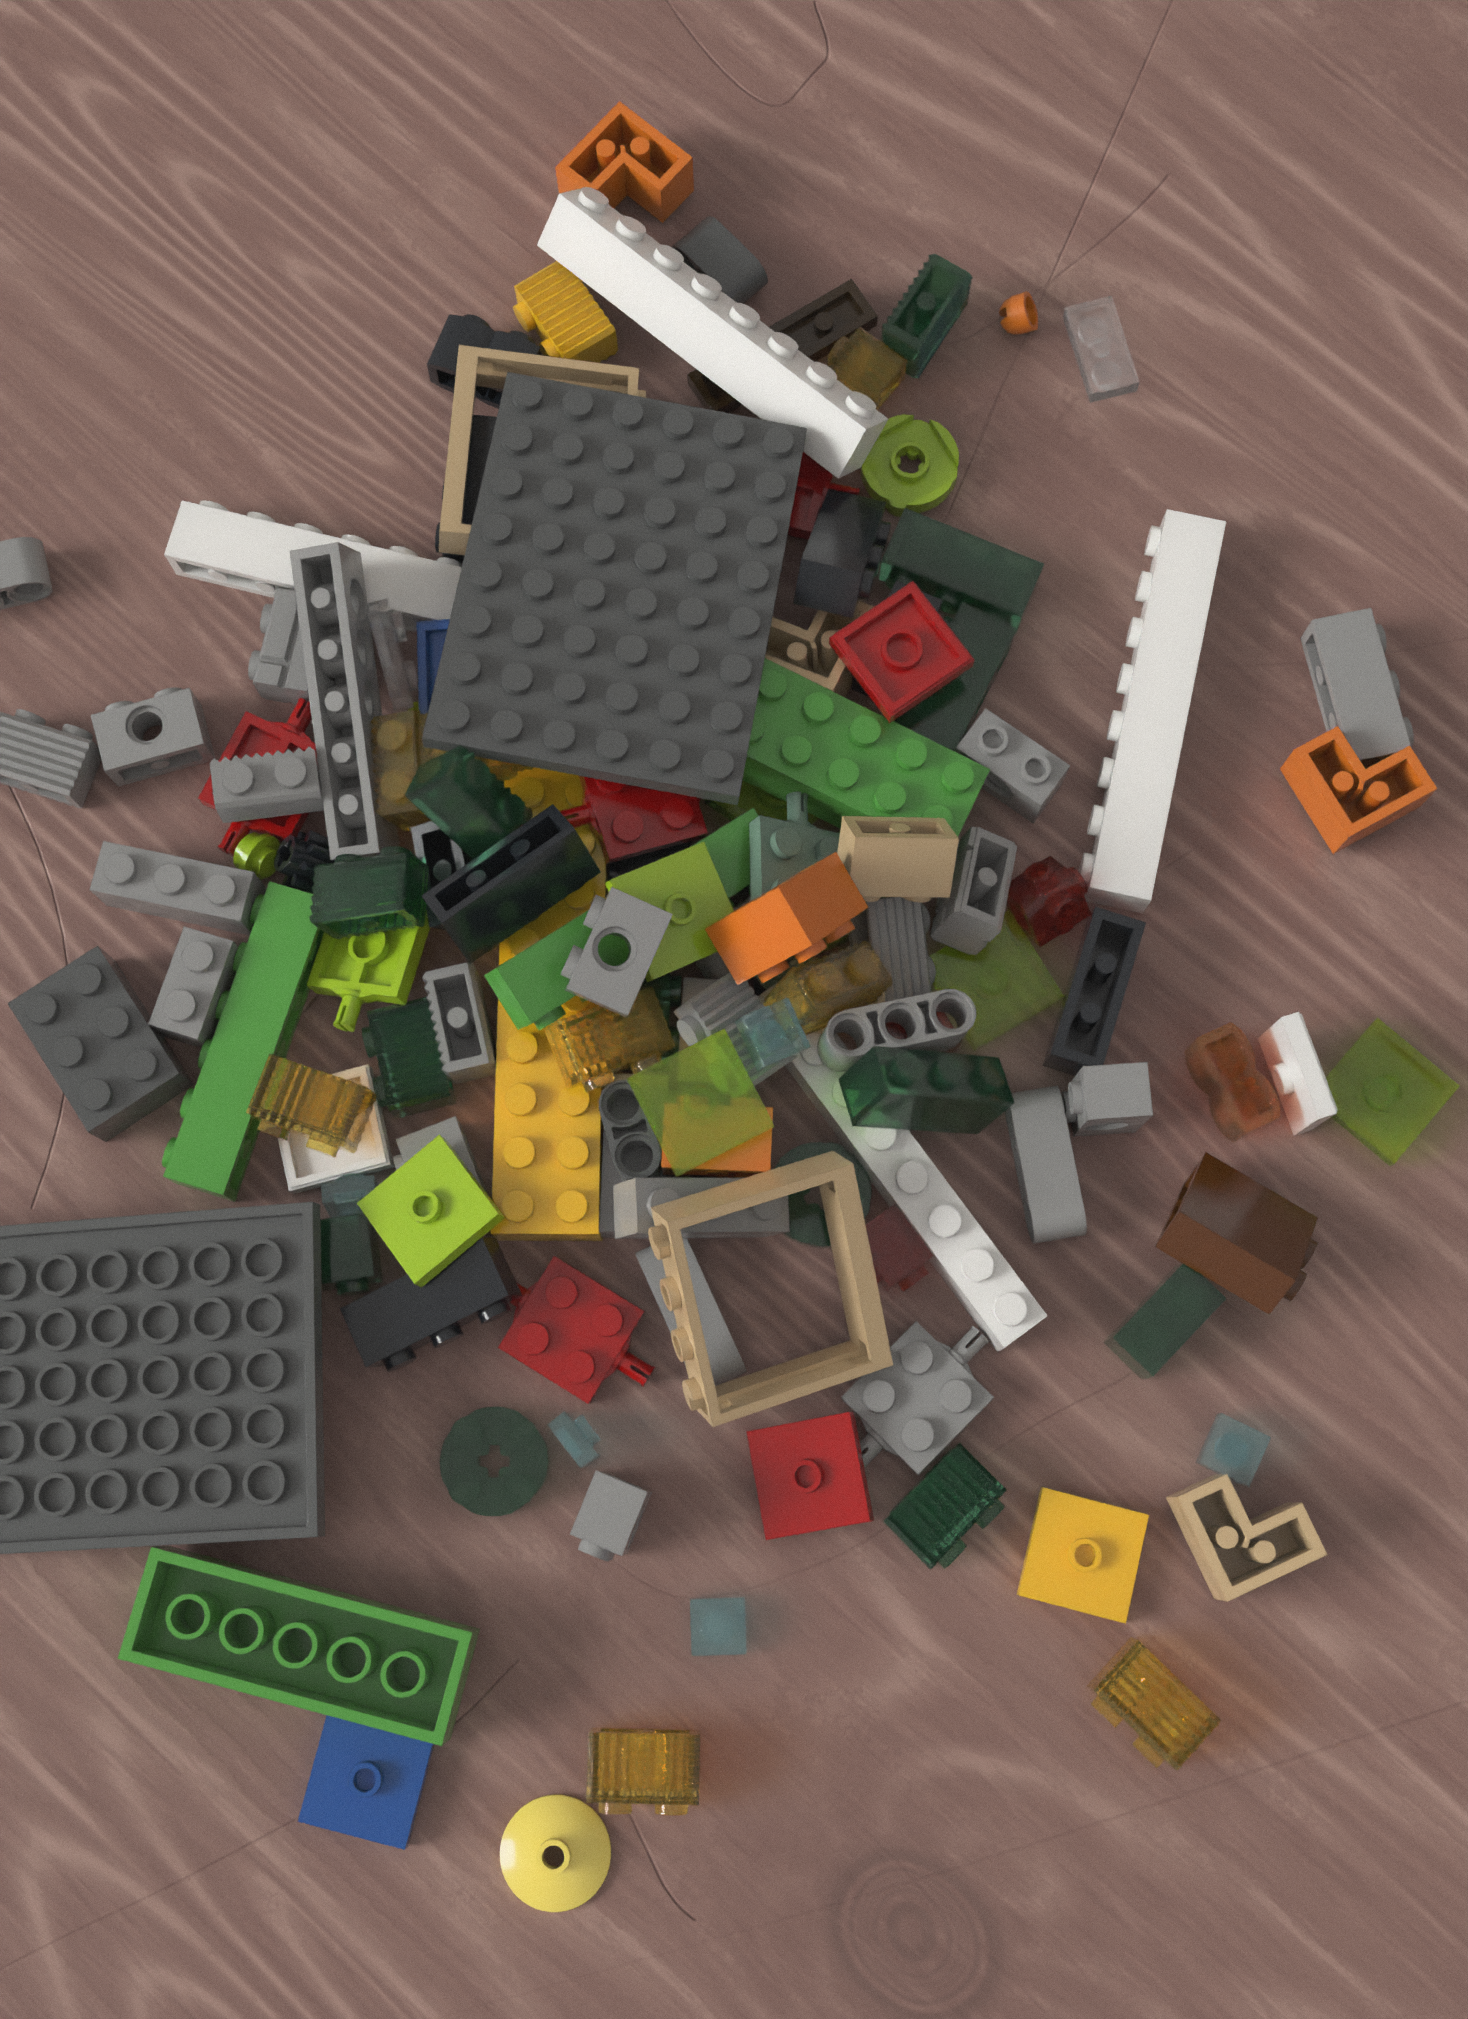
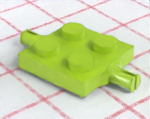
M385 864L379 888L376 891L360 895L337 892L307 982V986L316 994L342 998L333 1023L334 1027L342 1031H355L362 1004L377 1001L406 1005L430 928L425 902L406 900L398 896L406 869L397 864Z

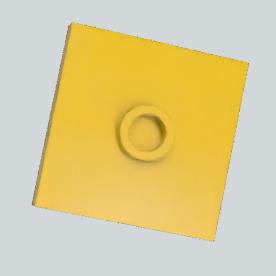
M1041 1487L1017 1595L1126 1624L1149 1515Z

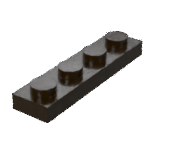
M850 279L769 326V328L774 332H780L791 337L798 344V350L816 362L876 327L878 315L854 281ZM695 369L687 374L688 385L705 409L729 413L742 405L699 370Z

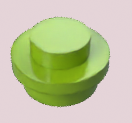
M250 833L237 845L233 856V863L238 869L254 872L260 881L270 877L276 871L274 859L280 842L268 833Z

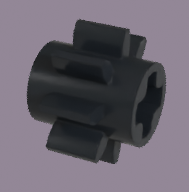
M309 830L308 833L300 831L297 837L289 835L282 841L274 859L275 870L285 875L281 885L315 894L316 888L324 890L330 886L337 874L339 861L330 860L328 837Z

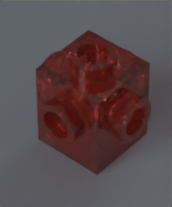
M1052 856L1031 864L1022 874L1010 882L1006 906L1015 927L1039 947L1047 944L1057 936L1069 932L1076 924L1091 915L1084 894L1088 893V886L1084 878L1076 868L1071 866L1067 869Z

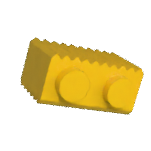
M558 261L514 286L518 303L513 306L514 313L527 333L533 329L537 332L542 340L539 343V347L543 356L600 363L602 360H607L610 355L617 353V335L613 324L610 323L608 317L600 309L582 280Z

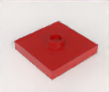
M914 581L829 637V645L889 723L973 667L975 661Z
M854 1411L746 1431L766 1540L874 1521Z

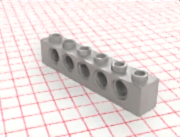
M339 542L291 550L290 559L330 860L358 862L401 855L361 553Z

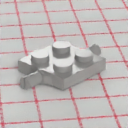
M916 1321L890 1347L893 1366L861 1376L841 1397L861 1418L868 1433L860 1441L861 1453L868 1449L862 1456L864 1468L884 1449L886 1452L900 1457L919 1476L994 1399L973 1377L967 1364L989 1343L988 1339L981 1334L969 1348H966L979 1335L980 1331L972 1326L950 1348L936 1341Z

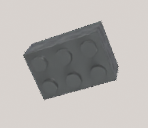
M99 946L91 949L7 1003L88 1133L105 1142L194 1085L164 1036L148 1025L151 1016L116 961Z

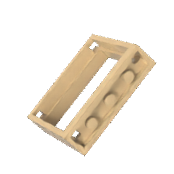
M459 345L439 530V552L465 555L472 526L462 524L476 386L504 389L507 372L646 398V391L638 390L639 368Z
M830 1151L650 1207L655 1226L648 1229L649 1241L655 1257L658 1260L662 1259L666 1278L660 1279V1290L667 1309L674 1311L677 1329L671 1331V1339L678 1359L681 1362L685 1361L689 1378L682 1382L684 1396L690 1410H697L712 1427L893 1366L854 1164L834 1151ZM819 1186L850 1340L715 1386L680 1229Z

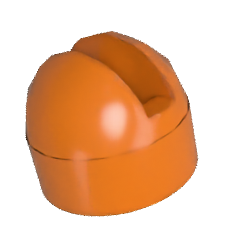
M1029 292L1019 293L1004 300L999 308V315L1005 317L1001 320L1000 324L1007 333L1013 335L1025 334L1038 329V313L1035 302Z

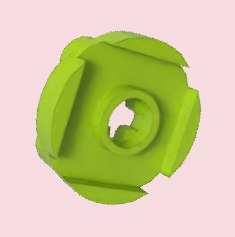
M906 414L888 418L861 466L860 475L868 494L873 499L887 502V511L896 517H904L910 513L925 512L938 506L949 496L956 485L959 464L957 444L944 426L931 419L927 423L923 420H913L914 415ZM906 455L910 460L919 458L922 463L918 465V472L908 473L899 469L901 466L900 457Z

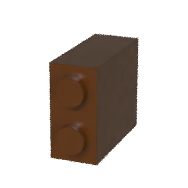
M1205 1152L1182 1185L1155 1247L1270 1315L1282 1298L1292 1301L1306 1279L1307 1273L1300 1269L1306 1266L1317 1247L1318 1242L1311 1237L1318 1217Z

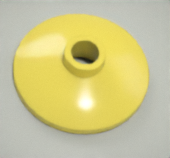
M563 1794L538 1797L521 1807L512 1817L504 1831L500 1847L502 1872L513 1893L527 1905L546 1912L572 1910L591 1899L602 1886L607 1876L611 1862V1841L608 1830L599 1814L591 1806L578 1798ZM558 1846L562 1849L564 1862L561 1865L551 1866L546 1863L544 1850L547 1847Z

